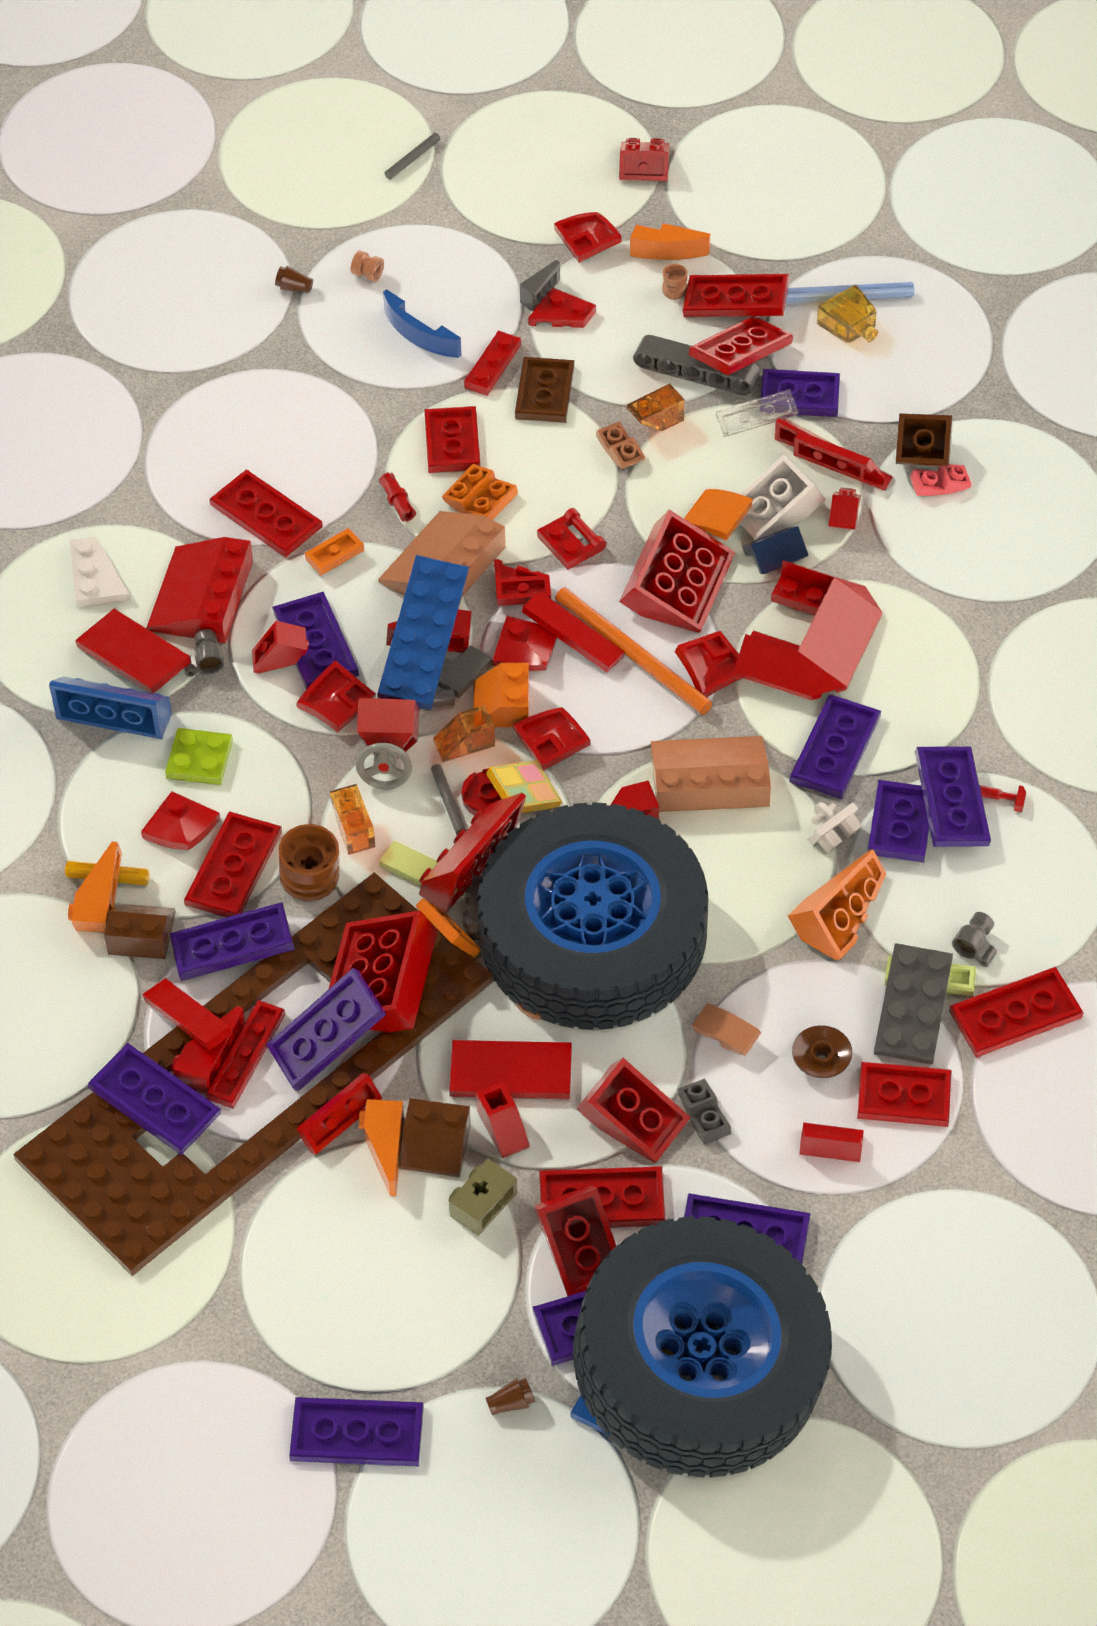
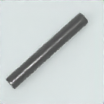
M433 133L384 172L385 176L391 180L438 143L440 136L437 133Z
M435 764L431 767V772L457 835L462 829L466 830L442 766Z

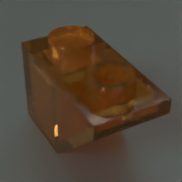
M667 384L628 403L627 409L640 424L664 431L684 421L685 399L671 384Z
M485 705L458 713L433 738L442 762L495 747V726Z
M357 784L329 791L339 832L348 855L375 848L374 827Z

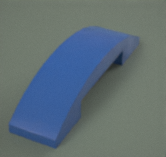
M387 289L383 291L386 316L392 326L404 338L416 346L438 355L459 358L462 355L460 336L443 325L437 330H433L405 311V301Z

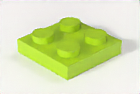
M177 728L165 770L166 779L221 785L233 743L232 734Z

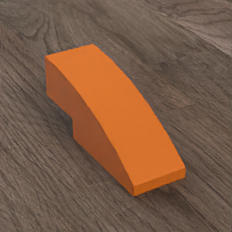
M665 223L662 224L660 230L636 224L630 237V256L655 260H681L707 256L710 253L711 234Z

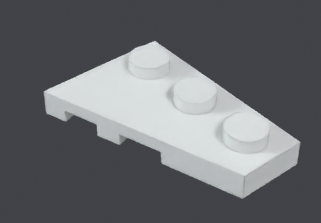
M88 537L70 540L77 608L131 601L127 588L98 538Z

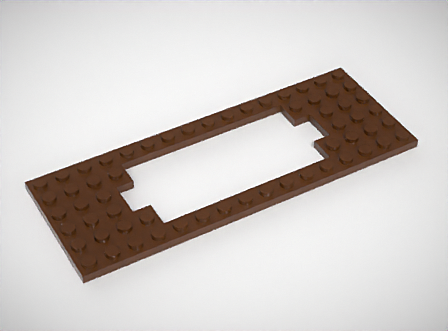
M374 872L292 936L295 950L263 958L203 1006L219 1019L237 1006L242 1007L244 1013H246L255 1006L257 1000L265 998L307 964L311 965L330 982L346 923L419 910ZM438 930L414 1028L379 1033L206 1174L184 1153L182 1156L180 1154L176 1155L162 1166L136 1141L147 1130L94 1092L13 1154L14 1160L133 1276L301 1139L296 1130L297 1127L362 1073L368 1074L373 1081L493 983V976L477 960L452 944ZM176 1026L144 1051L143 1054L168 1072H171L175 1056L177 1054L180 1055L184 1046L193 1038Z

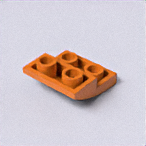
M472 464L442 495V499L460 513L483 515L493 520L518 494V489L514 484L496 479L493 470Z
M705 489L684 519L705 533L727 541L752 507L753 499L731 491Z

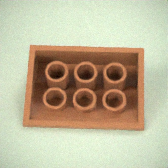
M439 511L381 575L378 582L405 596L415 556L419 555L469 567L463 591L464 595L493 563L494 559L506 548L505 526L483 515Z
M762 736L651 741L654 791L659 804V812L770 807L771 782L769 764Z

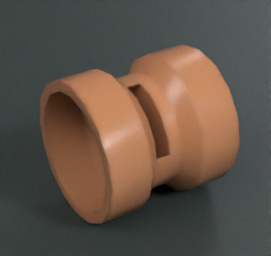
M359 250L352 259L351 273L356 276L364 275L367 280L377 282L384 270V259L378 256L370 257L367 252Z
M670 264L663 269L662 279L664 282L662 292L669 299H681L686 295L688 271L683 265Z

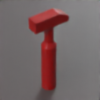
M980 785L982 797L1015 801L1014 811L1023 812L1027 793L1024 786L1019 785L1017 794L1003 792L998 788Z

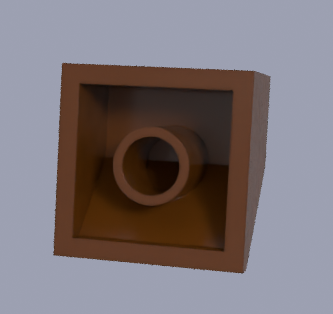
M899 413L896 464L949 466L953 431L952 415Z
M118 903L109 911L104 932L108 955L166 959L176 909Z
M410 1098L403 1129L400 1169L460 1177L471 1128L470 1106Z

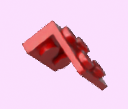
M626 138V141H622L620 146L619 180L668 181L670 143L665 142V139L661 138L650 139V142H640V138Z

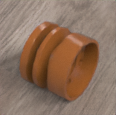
M304 824L290 829L282 837L278 847L280 883L284 890L296 899L304 901L320 900L328 896L336 888L339 881L338 841L334 834L323 826Z

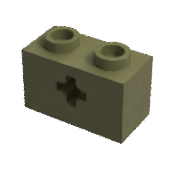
M487 1159L481 1166L478 1165L471 1171L468 1180L462 1187L455 1188L448 1200L450 1217L479 1236L516 1196L517 1178L490 1159Z

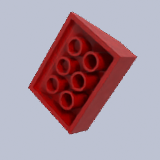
M669 509L654 524L619 602L642 617L700 633L735 555V551Z
M220 537L175 546L146 628L155 633L194 639L196 633L209 629L216 633L217 642L226 643L253 564L251 541Z
M519 793L491 803L484 811L479 810L472 818L471 826L468 830L462 829L453 841V847L450 850L445 848L436 860L438 864L433 869H426L419 879L421 887L418 895L445 913H448L464 895L467 886L472 885L473 875L480 876L488 858L491 853H494L495 847L502 839L505 840L509 832L517 827L526 795Z
M421 911L346 923L329 988L352 968H355L360 972L386 1013L369 1030L394 1032L413 1029L438 930Z

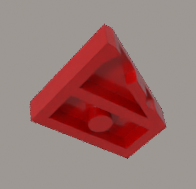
M552 287L528 317V325L536 326L537 322H552V327L570 326L572 328H584L596 313V304Z
M494 559L497 606L526 604L539 591L551 599L550 576L548 574L538 571L533 572L519 565L516 569L503 565V560Z

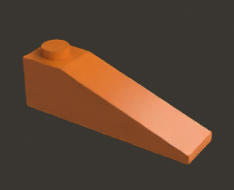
M874 850L866 852L805 898L788 915L801 941L834 960H840L855 945L859 937L856 934L860 924L865 923L868 917L865 912L870 901L876 899L885 879L886 872Z

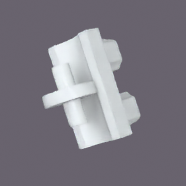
M822 802L818 803L814 807L816 816L811 821L814 825L819 823L823 825L817 828L814 834L807 839L810 844L814 846L816 843H819L822 848L830 853L842 843V840L834 831L839 827L847 838L857 833L862 825L854 815L858 810L854 803H851L835 816L833 813L838 808L834 803L830 806Z

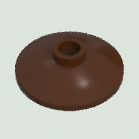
M818 1025L809 1027L798 1034L793 1043L792 1056L797 1067L805 1074L815 1078H832L844 1072L852 1060V1046L849 1039L840 1030L830 1026ZM823 1055L826 1058H818L817 1056Z

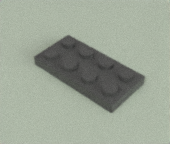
M898 943L894 944L874 1054L933 1065L953 953Z

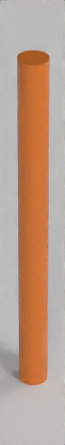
M566 587L558 591L555 597L557 602L589 627L625 651L627 657L701 715L709 712L713 705L711 700Z

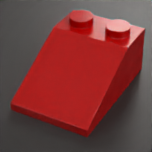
M624 1057L610 1065L576 1108L599 1130L653 1163L659 1160L691 1118Z
M593 1185L534 1205L567 1296L586 1291L598 1266L617 1246L599 1193Z

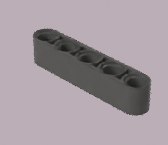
M654 335L642 337L633 355L635 364L643 369L744 396L751 393L760 374L758 366L752 363L730 375H726L689 356V347L691 345Z

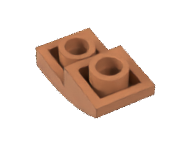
M620 421L597 430L596 437L600 444L621 469L645 460L646 457L634 437L629 438Z
M710 1003L706 1004L691 1025L696 1033L717 1040L723 1048L743 1056L747 1055L761 1035V1031L755 1026Z

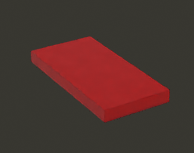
M789 274L689 275L682 310L683 316H784L790 282Z
M752 316L689 347L688 355L726 375H730L792 344L793 335L756 316Z
M247 469L209 499L212 507L285 558L323 527L322 520Z
M115 608L75 640L78 648L152 694L191 663L190 655Z
M229 811L184 898L185 906L223 917L241 914L282 834V826Z
M1056 966L950 1005L949 1007L951 1016L976 1058L1081 1019L1084 1013Z
M452 1040L449 1095L450 1097H476V1092L504 1081L512 1098L570 1099L572 1042Z
M662 1166L539 1171L540 1203L593 1185L599 1193L610 1228L642 1227L652 1224L657 1226L658 1222L665 1220Z

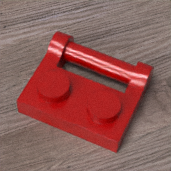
M575 508L568 509L562 517L537 529L539 540L567 570L600 553L607 545L605 539L602 536H597L580 518L581 515ZM573 525L590 544L584 546L568 527Z

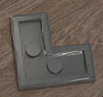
M470 645L454 662L445 658L438 686L444 690L453 688L454 696L460 698L472 686L474 680L480 677L492 665V657Z

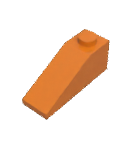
M112 841L75 893L74 903L69 904L68 920L72 922L76 931L105 932L109 911L115 905L122 851L118 842Z
M367 1099L366 1110L360 1111L359 1129H364L366 1144L389 1195L396 1196L405 1117L403 1101Z

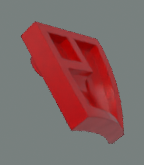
M599 212L577 214L554 223V230L578 263L622 242L621 234Z
M506 616L492 660V666H497L500 663H529V671H546L557 637L538 623Z
M721 631L679 644L676 647L675 654L688 672L695 689L705 697H709L718 690L743 679L733 675L739 653Z
M335 660L297 701L296 707L318 718L338 733L358 715L359 698H376V693Z
M563 707L540 712L514 724V731L543 771L591 745L588 735Z
M171 791L141 830V835L143 839L161 846L178 850H190L201 842L220 821V813Z

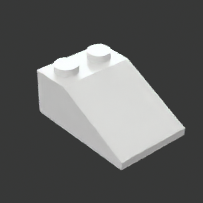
M784 454L741 493V495L752 498L753 503L739 524L756 541L807 518L826 499L816 486Z

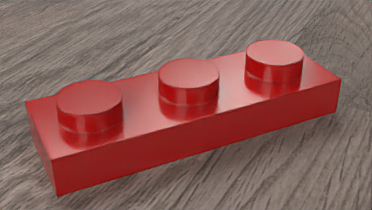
M498 330L464 380V387L488 396L521 347V338Z
M362 1073L296 1128L310 1153L318 1154L359 1119L360 1111L366 1110L367 1099H383L368 1074Z

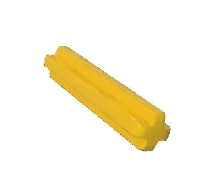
M67 861L64 870L65 876L86 879L96 863ZM120 866L118 883L148 885L150 879L148 869Z

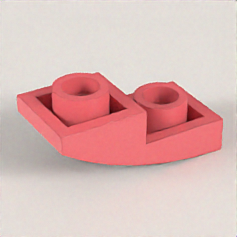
M949 464V466H939L937 471L913 469L910 475L917 496L945 495L969 489L972 485L964 465Z

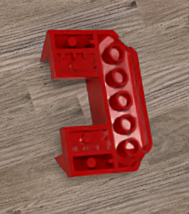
M783 561L781 576L771 594V601L815 615L801 645L754 630L751 635L745 634L733 675L808 700L821 698L823 693L833 690L836 693L845 691L853 678L883 612L866 586L792 562Z

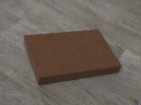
M524 357L516 401L515 419L566 423L575 360Z

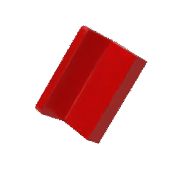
M803 1122L799 1155L860 1162L864 1130Z

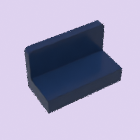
M798 526L785 528L742 546L745 556L753 555L760 574H766L781 568L783 561L793 563L808 556V551Z

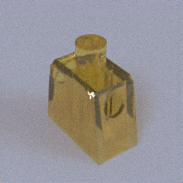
M856 285L818 306L817 324L845 343H851L859 337L864 338L867 342H872L878 335V330L875 328L877 311Z

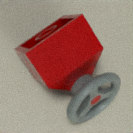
M359 698L357 732L367 747L359 753L356 759V770L360 778L368 785L377 789H394L403 785L409 779L412 773V763L406 752L418 742L420 708L415 700ZM374 753L373 766L365 769V759ZM398 758L401 759L404 770L395 767ZM379 773L390 774L397 779L380 781L372 776Z

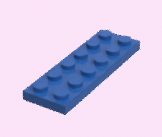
M415 556L377 692V698L415 700L419 708L432 710L469 567L424 556Z

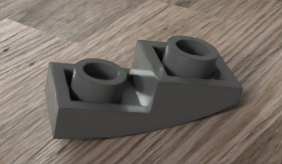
M705 1078L677 1089L685 1111L691 1117L690 1121L703 1144L731 1135V1126L718 1107L717 1097Z

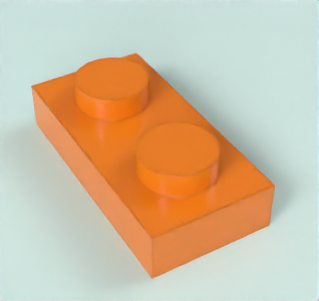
M347 528L305 552V560L322 576L365 551L364 543Z

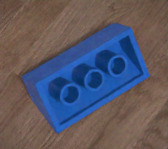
M64 676L51 680L49 683L56 719L162 740L172 716L170 698L159 693L152 694L137 691L133 688L126 689L111 686L107 683L100 684L80 678Z

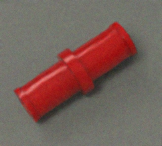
M392 472L383 474L379 478V483L387 494L388 503L394 506L402 522L412 520L416 516V511L408 500L407 491L401 488Z

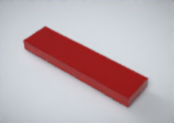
M539 591L523 605L522 613L606 673L623 659L625 651Z
M166 978L142 994L147 1004L208 1051L233 1034L229 1025Z
M257 1000L208 1088L206 1099L232 1109L235 1108L268 1048L266 1044L272 1040L285 1017V1009Z

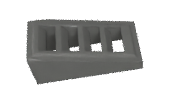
M558 260L552 262L520 284V303L530 311L535 310L552 287H555L560 281V262Z

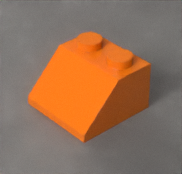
M500 663L474 680L473 728L514 727V724L529 717V663Z

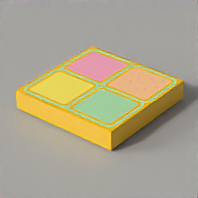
M537 761L489 767L486 773L501 799L519 793L526 795L521 813L554 809L559 807L562 802Z

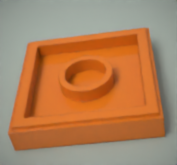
M423 898L415 905L452 944L474 958L481 952V948L440 908Z

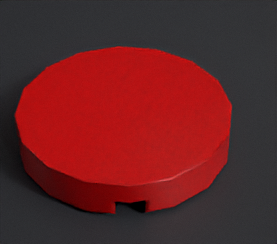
M489 768L482 769V772L477 774L476 772L470 774L463 782L461 790L463 805L473 815L479 810L484 811L491 803L502 800L486 774Z

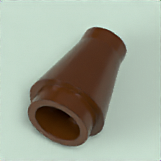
M280 266L276 275L275 286L280 287V290L310 293L314 279L289 266H286V268Z
M516 1378L491 1396L485 1398L492 1416L498 1413L529 1408L528 1404L535 1402L526 1378L521 1380Z

